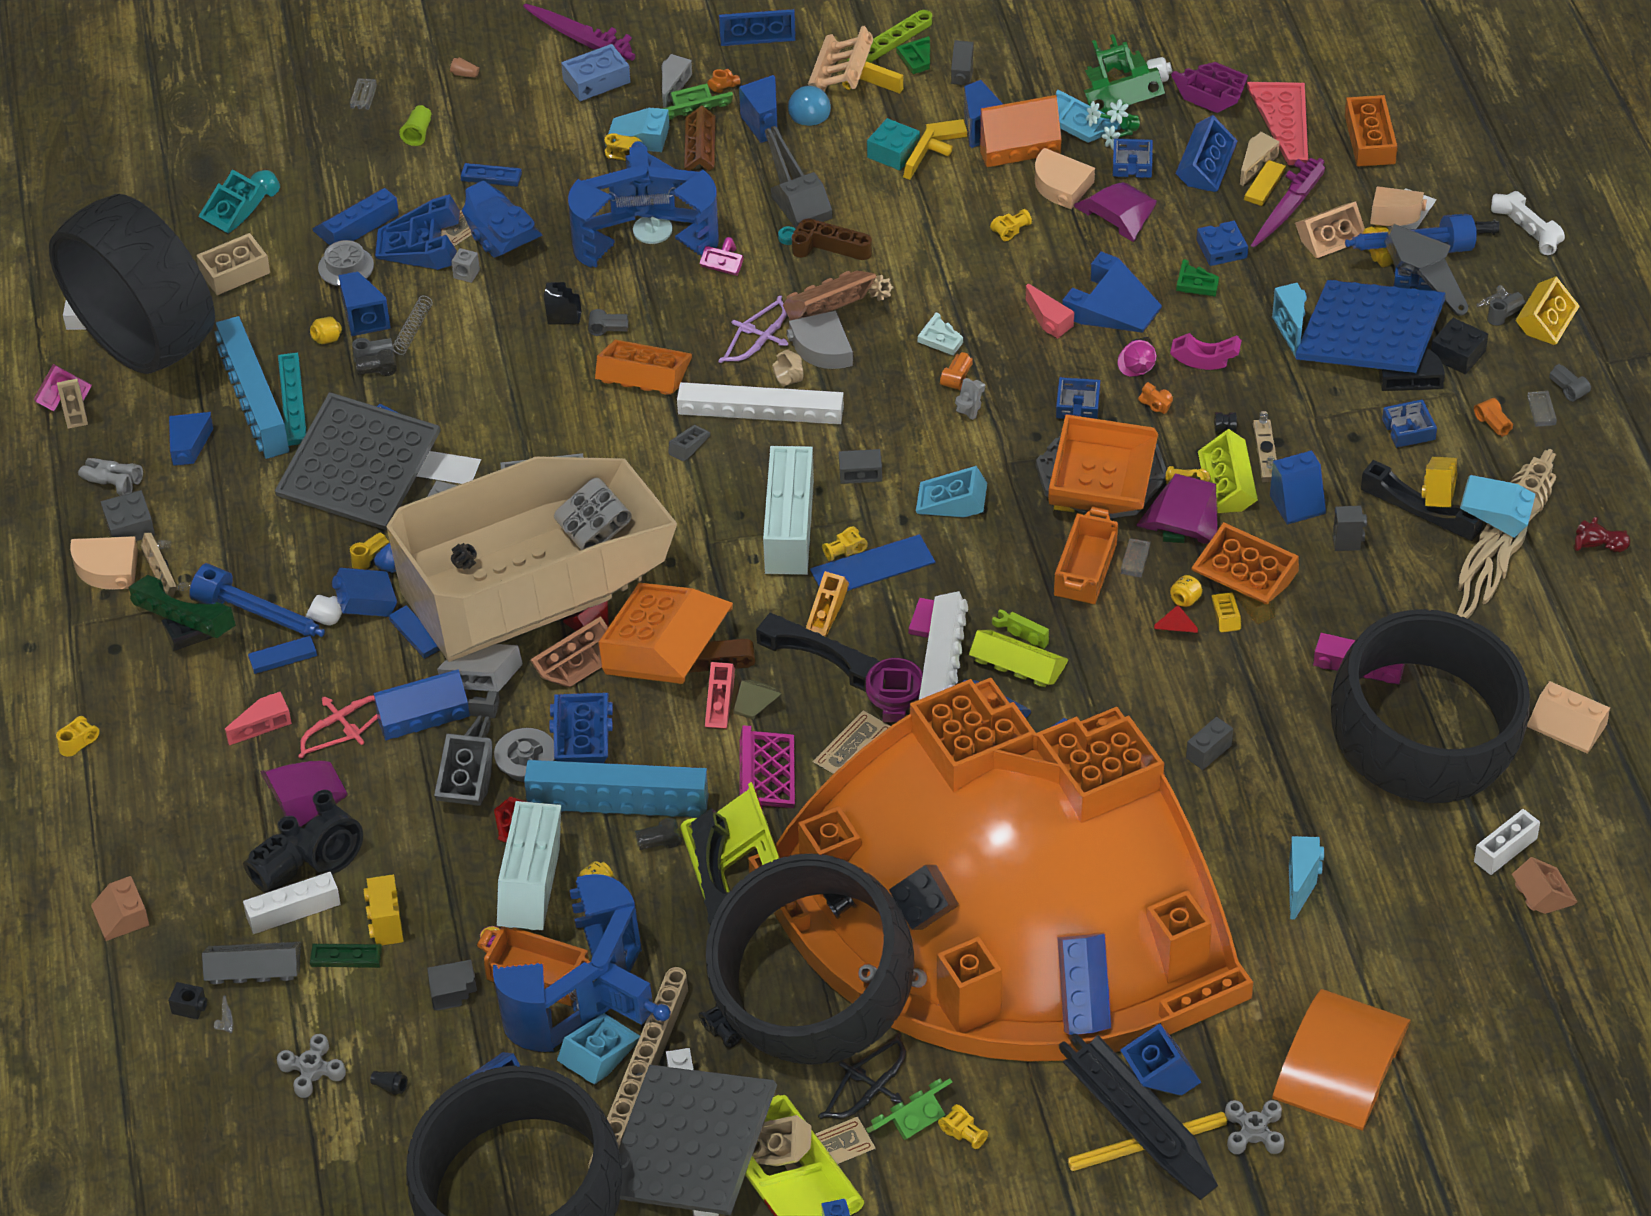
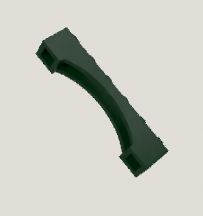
M146 575L129 586L130 599L133 605L212 637L218 638L236 626L231 607L219 602L214 604H194L177 600L167 595L162 581L153 576Z

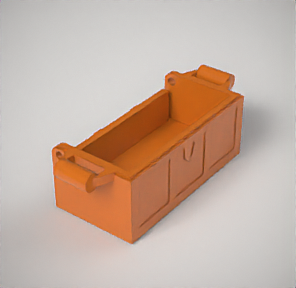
M1092 507L1085 515L1077 513L1055 572L1054 596L1096 605L1117 546L1118 522L1110 520L1109 510Z
M502 926L500 930L491 931L486 929L477 943L478 948L483 949L487 953L484 957L486 979L494 982L493 965L497 964L499 969L500 967H512L513 965L517 967L518 965H530L531 963L535 965L539 963L543 964L544 989H546L582 963L591 962L589 961L588 950L514 927L507 928ZM492 935H495L496 937L494 938L491 946L486 947ZM567 994L557 1002L572 1006L574 1000Z

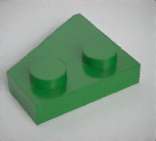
M929 36L896 47V53L912 74L930 69Z
M1183 259L1176 291L1216 297L1219 277L1213 273H1208L1201 267L1196 269L1189 265L1188 260Z

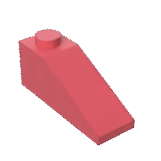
M1026 285V301L1044 331L1058 339L1074 326V311L1034 286Z
M711 662L705 727L727 729L735 678V667L731 663Z
M281 692L260 698L225 728L228 744L232 745L292 724L289 709Z

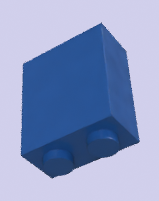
M339 568L337 575L333 577L332 587L336 591L337 602L340 604L342 613L389 617L388 615L392 614L397 604V599L386 571Z

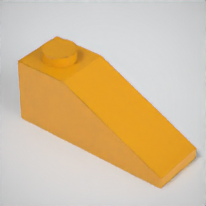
M824 571L806 625L807 629L818 632L822 636H827L843 604L849 582L844 576Z

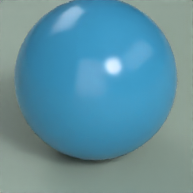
M815 86L800 87L791 95L788 102V112L791 119L801 125L812 126L820 124L829 117L831 111V104L827 94Z

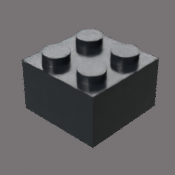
M1453 317L1432 340L1431 351L1439 357L1442 364L1466 375L1486 352L1488 333Z
M924 865L889 889L894 900L902 910L911 930H923L959 906L937 865Z

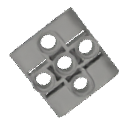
M600 478L591 479L560 506L554 514L557 523L581 550L609 541L630 522L632 517L631 512Z

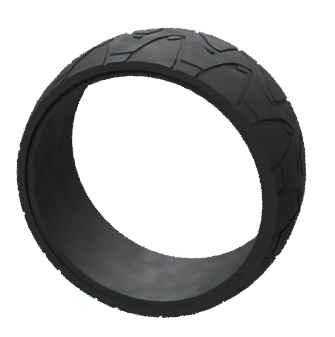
M114 194L94 201L65 221L50 239V263L65 299L91 336L111 356L126 367L143 374L153 373L169 367L199 346L212 330L215 322V309L208 285L198 265L174 231L154 211L140 201L124 194Z
M1416 609L1401 611L1388 615L1386 618L1383 617L1370 625L1346 652L1337 671L1331 694L1332 729L1337 744L1348 762L1358 773L1365 776V779L1386 792L1418 802L1447 803L1459 801L1485 790L1510 765L1521 746L1528 724L1530 706L1529 685L1523 667L1515 654L1511 652V649L1499 637L1484 626L1474 623V621L1465 617L1439 610ZM1395 664H1420L1441 669L1460 678L1483 697L1495 716L1499 735L1484 744L1464 749H1442L1414 742L1398 734L1380 720L1364 698L1359 680L1376 669Z
M796 854L773 860V862H768L750 872L723 899L715 913L714 920H712L707 938V975L710 989L723 1016L731 1027L755 1048L770 1056L798 1064L832 1063L855 1055V1053L865 1050L870 1044L872 1045L880 1039L894 1024V1020H897L905 1006L912 986L914 974L913 941L899 905L887 889L871 874L864 872L858 866L833 856ZM839 894L858 899L880 913L884 941L878 969L862 995L845 1010L827 1020L805 1026L770 1024L745 1011L739 992L741 960L747 944L755 931L775 911L788 903L807 896Z
M520 1065L519 1067L505 1066L493 1068L472 1075L470 1078H466L449 1088L439 1099L437 1098L429 1107V1110L421 1117L414 1130L413 1138L408 1148L406 1184L414 1216H445L437 1209L439 1186L449 1164L469 1142L494 1127L527 1119L549 1120L567 1125L579 1131L594 1144L591 1165L581 1186L562 1207L549 1216H615L621 1195L622 1163L613 1129L594 1099L577 1083L557 1072L540 1067Z

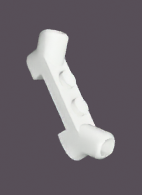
M1518 191L1508 195H1493L1491 205L1493 213L1508 215L1516 224H1519L1528 234L1538 240L1541 254L1551 255L1555 253L1557 244L1565 239L1564 232L1553 220L1548 223L1544 222L1525 206L1526 198Z

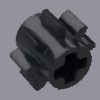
M458 543L451 549L453 552L451 561L455 567L465 570L466 568L470 569L476 564L474 559L477 556V552L472 545H465V543L460 545Z

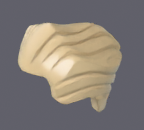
M785 350L776 355L778 360L772 366L778 382L783 387L801 382L803 380L801 356L790 350Z

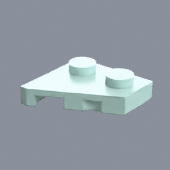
M936 312L918 335V342L954 356L963 343V337L957 331H954L949 323L945 324L941 320V315Z

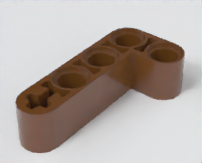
M808 218L802 220L792 234V253L799 258L806 257L813 247L859 260H867L872 256L871 237L858 231Z
M749 639L710 641L688 673L710 671L711 662L731 663L735 669L751 667L755 664L754 644Z

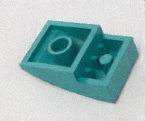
M232 169L224 184L218 183L198 217L229 234L254 211L268 190Z

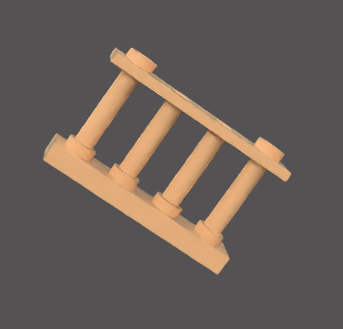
M862 26L858 37L841 42L836 41L833 34L827 35L808 85L818 87L825 92L829 85L848 81L851 88L856 89L873 43V36L868 32L867 28ZM854 46L852 50L839 53L841 49ZM850 58L848 62L835 65L836 61ZM845 70L844 74L831 77L832 73Z

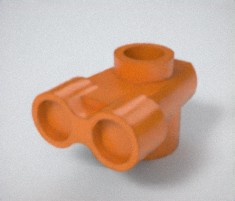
M717 69L713 71L712 78L707 81V84L714 92L721 93L725 88L739 85L740 78L737 75H733L729 69Z
M1147 382L1142 388L1138 401L1144 405H1149L1154 412L1166 414L1173 401L1172 394L1164 389L1157 391L1155 386Z

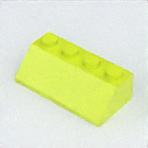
M1228 429L1198 451L1201 469L1207 470L1211 476L1210 482L1216 484L1217 513L1242 512L1258 501L1245 439Z
M977 630L969 653L970 656L975 657L974 661L985 665H987V662L995 665L994 668L999 671L1015 672L1014 676L1025 680L1029 677L1034 679V684L1042 687L1054 684L1068 662V659L992 630Z

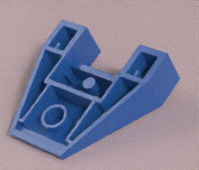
M451 195L432 199L379 228L375 257L380 260L437 270L450 267L457 250L447 235L441 236V229L459 224L460 209Z
M1102 251L1091 263V281L1098 283L1092 293L1088 294L1071 288L1063 299V305L1074 311V322L1141 333L1144 332L1162 307L1119 258Z

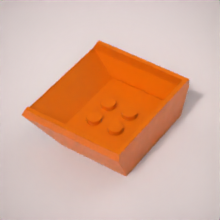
M1066 414L1049 485V504L1083 510H1091L1092 507L1109 510V514L1143 509L1158 438L1156 429Z
M638 583L599 641L604 673L607 675L683 684L686 675L726 614L731 612L733 603L693 588Z

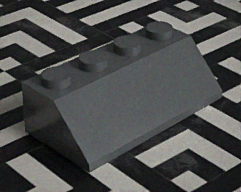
M301 942L208 946L202 952L204 981L210 980V984L224 983V980L233 979L234 983L247 982L248 978H256L257 982L270 981L271 977H280L282 981L293 980L294 976L300 973Z

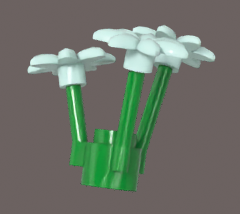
M1121 99L1117 101V105L1110 103L1113 110L1108 111L1107 114L1097 111L1099 103L1095 104L1093 101L1091 108H1087L1089 114L1086 117V121H1089L1090 127L1093 123L1097 124V119L1101 117L1111 119V123L1117 120L1120 127L1125 130L1121 133H1115L1114 126H1111L1110 129L1104 127L1106 134H1103L1102 138L1106 139L1105 147L1110 145L1113 150L1114 139L1125 135H1132L1133 131L1138 130L1140 126L1138 116L1125 112L1128 104L1122 105Z

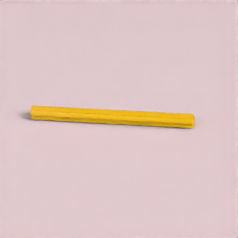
M1218 1112L1182 1124L1192 1135L1225 1126L1227 1118L1224 1112ZM1132 1138L1069 1157L1068 1165L1071 1171H1076L1145 1149Z

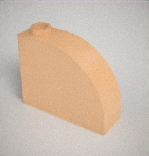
M1046 148L1036 158V188L1042 196L1051 202L1072 209L1074 204L1082 198L1094 183L1095 168Z
M1377 187L1370 224L1383 226L1396 224L1401 226L1417 222L1420 219L1421 211L1426 210L1427 199H1423L1424 192Z
M135 537L71 539L70 550L76 573L84 582L101 589H129V586L135 583L138 557Z

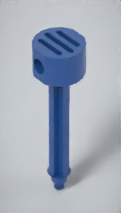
M1469 214L1445 215L1442 217L1439 227L1411 229L1414 232L1451 245L1448 253L1472 251L1476 243V226L1473 217ZM1387 232L1360 233L1358 236L1352 237V240L1346 239L1345 246H1352L1354 249L1358 248L1361 251L1387 248L1384 242Z
M208 563L203 564L192 580L189 596L195 602L200 604L219 602L223 604L226 601L304 634V636L311 635L314 637L317 634L323 637L325 635V630L319 629V625L315 624L312 618H306L233 587L232 574Z

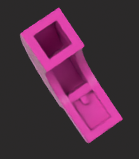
M1188 333L1173 339L1170 354L1181 363L1193 368L1205 370L1220 369L1227 366L1229 358L1239 355L1241 339L1236 335L1219 343L1210 344L1201 342Z

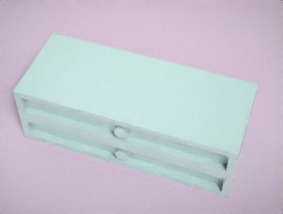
M770 446L763 536L765 574L808 575L814 484L813 447Z
M516 801L498 879L497 926L529 930L544 929L560 850L561 805Z

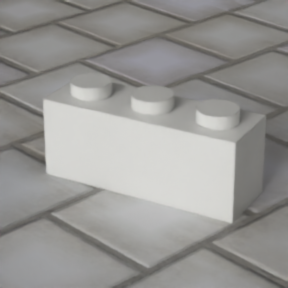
M1522 809L1477 844L1474 862L1492 875L1537 839L1540 821Z

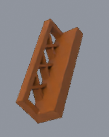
M700 106L686 116L684 169L687 171L692 170L699 164L708 171L714 168L715 115L704 106Z

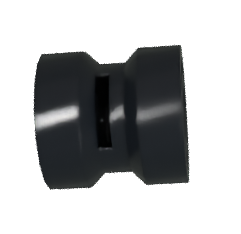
M1215 412V433H1222L1228 429L1236 433V412H1229L1228 414Z

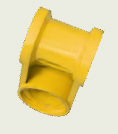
M615 133L608 134L604 140L607 145L605 156L609 159L626 161V156L630 155L629 147L636 141H642L637 137L623 136Z
M78 716L56 734L60 754L67 757L75 755L82 748L97 739L99 728L95 725H90L84 716Z

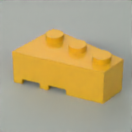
M1431 458L1429 464H1427L1424 485H1422V498H1426L1425 506L1451 507L1457 480V458Z
M394 874L367 878L368 888L363 889L365 902L369 901L370 906H366L367 918L372 920V924H368L370 938L375 937L376 944H381L382 946L404 942Z

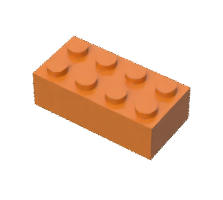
M1385 95L1347 97L1345 119L1356 165L1395 164L1397 143Z

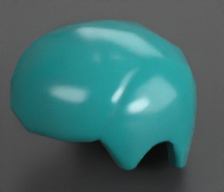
M269 170L255 172L250 177L252 181L267 189L266 194L270 197L274 196L280 189V183L276 175Z

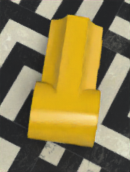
M380 532L364 543L353 544L350 547L352 568L368 569L371 565L370 561L375 558L376 554L383 547L389 544L386 536Z

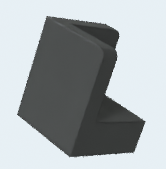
M488 690L487 698L474 697L468 700L470 716L496 717L499 706V693L497 691Z

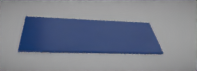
M919 534L810 568V571L818 586H820L824 571L844 576L849 582L848 591L934 564L935 560Z

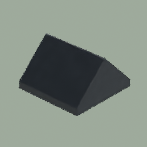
M168 618L161 620L173 651L214 638Z

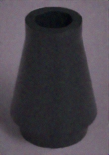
M373 1071L370 1082L372 1085L397 1095L398 1093L402 1094L406 1090L408 1079L401 1071Z

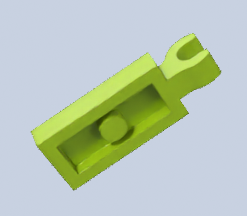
M999 610L998 617L1001 619L992 618V624L995 627H1007V631L1012 635L1018 636L1033 645L1045 649L1049 644V629L1014 612H1011L1009 615L1006 611Z

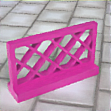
M742 725L739 739V796L749 789L748 784L752 782L756 792L761 789L767 795L765 798H759L762 806L794 808V735L751 731V726ZM755 739L764 740L767 744L761 748L755 743ZM779 741L789 742V746L782 749L776 743ZM772 747L778 754L771 757L766 750ZM759 755L767 760L762 765L755 760ZM783 757L789 763L783 767L776 760ZM772 764L778 771L771 774L765 768ZM761 772L767 779L760 782L755 775ZM781 774L789 779L785 784L777 779ZM770 782H773L778 787L773 792L766 787ZM783 791L789 796V800H782L776 795Z

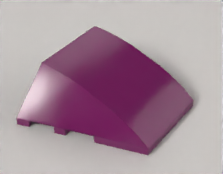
M1217 62L1200 65L1197 70L1187 68L1184 73L1174 71L1171 74L1184 100L1215 113L1238 103L1248 79V75Z
M1122 182L1104 188L1096 194L1075 203L1074 207L1088 216L1092 213L1097 214L1119 227L1120 235L1135 242L1136 235L1143 228V223L1150 216L1157 204V200L1128 183Z
M1175 473L1137 523V526L1154 531L1162 529L1197 538L1198 542L1209 544L1218 531L1216 484Z
M308 761L260 771L268 788L272 790L284 816H294L300 827L317 815L313 802V796L316 792L320 790L331 791L336 804L347 796L342 782L331 762Z

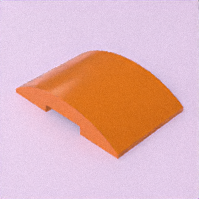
M1321 989L1308 1008L1282 1067L1272 1099L1363 1131L1379 1095L1382 1082L1393 1058H1395L1411 1020Z

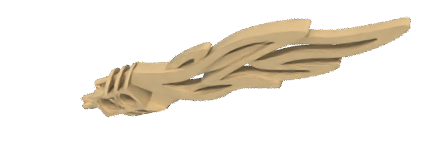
M1552 449L1545 450L1540 459L1533 457L1531 463L1523 465L1510 482L1519 484L1536 494L1529 521L1538 512L1543 510L1552 493L1551 487L1556 480V475L1552 473V462L1556 454L1552 453ZM1487 524L1480 535L1479 542L1468 554L1460 573L1458 591L1464 588V593L1457 615L1467 619L1472 615L1477 607L1480 589L1486 578L1488 580L1483 604H1486L1492 598L1500 579L1506 578L1509 559L1522 546L1528 526L1518 534L1512 543L1514 537L1506 533L1504 534L1503 531ZM1496 553H1498L1496 560V578L1493 586L1491 587V578L1493 571V562L1491 558ZM1484 566L1476 583L1473 602L1464 613L1468 603L1471 580Z

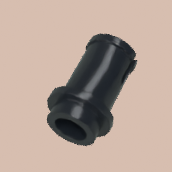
M1495 219L1493 221H1475L1476 234L1493 233L1495 235V233H1499V221H1495Z

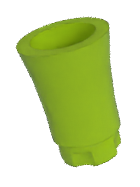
M419 105L411 112L408 120L399 132L401 139L406 144L419 146L424 143L427 128L431 121L430 109Z

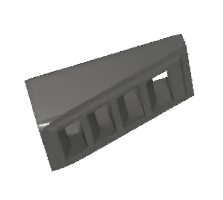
M693 425L669 441V455L681 461L687 460L710 437L711 432Z

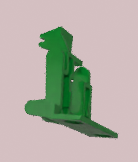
M1114 34L1110 35L1112 41L1110 49L1104 51L1098 48L1095 40L1092 41L1099 66L1095 68L1088 66L1087 70H1085L1088 84L1091 87L1084 90L1089 106H1091L1093 101L1100 99L1104 102V106L1099 111L1106 113L1113 110L1110 103L1117 105L1119 99L1122 100V105H1131L1165 94L1158 68L1148 69V65L1139 50L1135 51V55H1132L1127 42H1123L1120 46L1117 45ZM1121 69L1124 73L1129 72L1131 75L1109 82L1107 74ZM1150 82L1158 83L1159 87L1156 92L1148 90Z

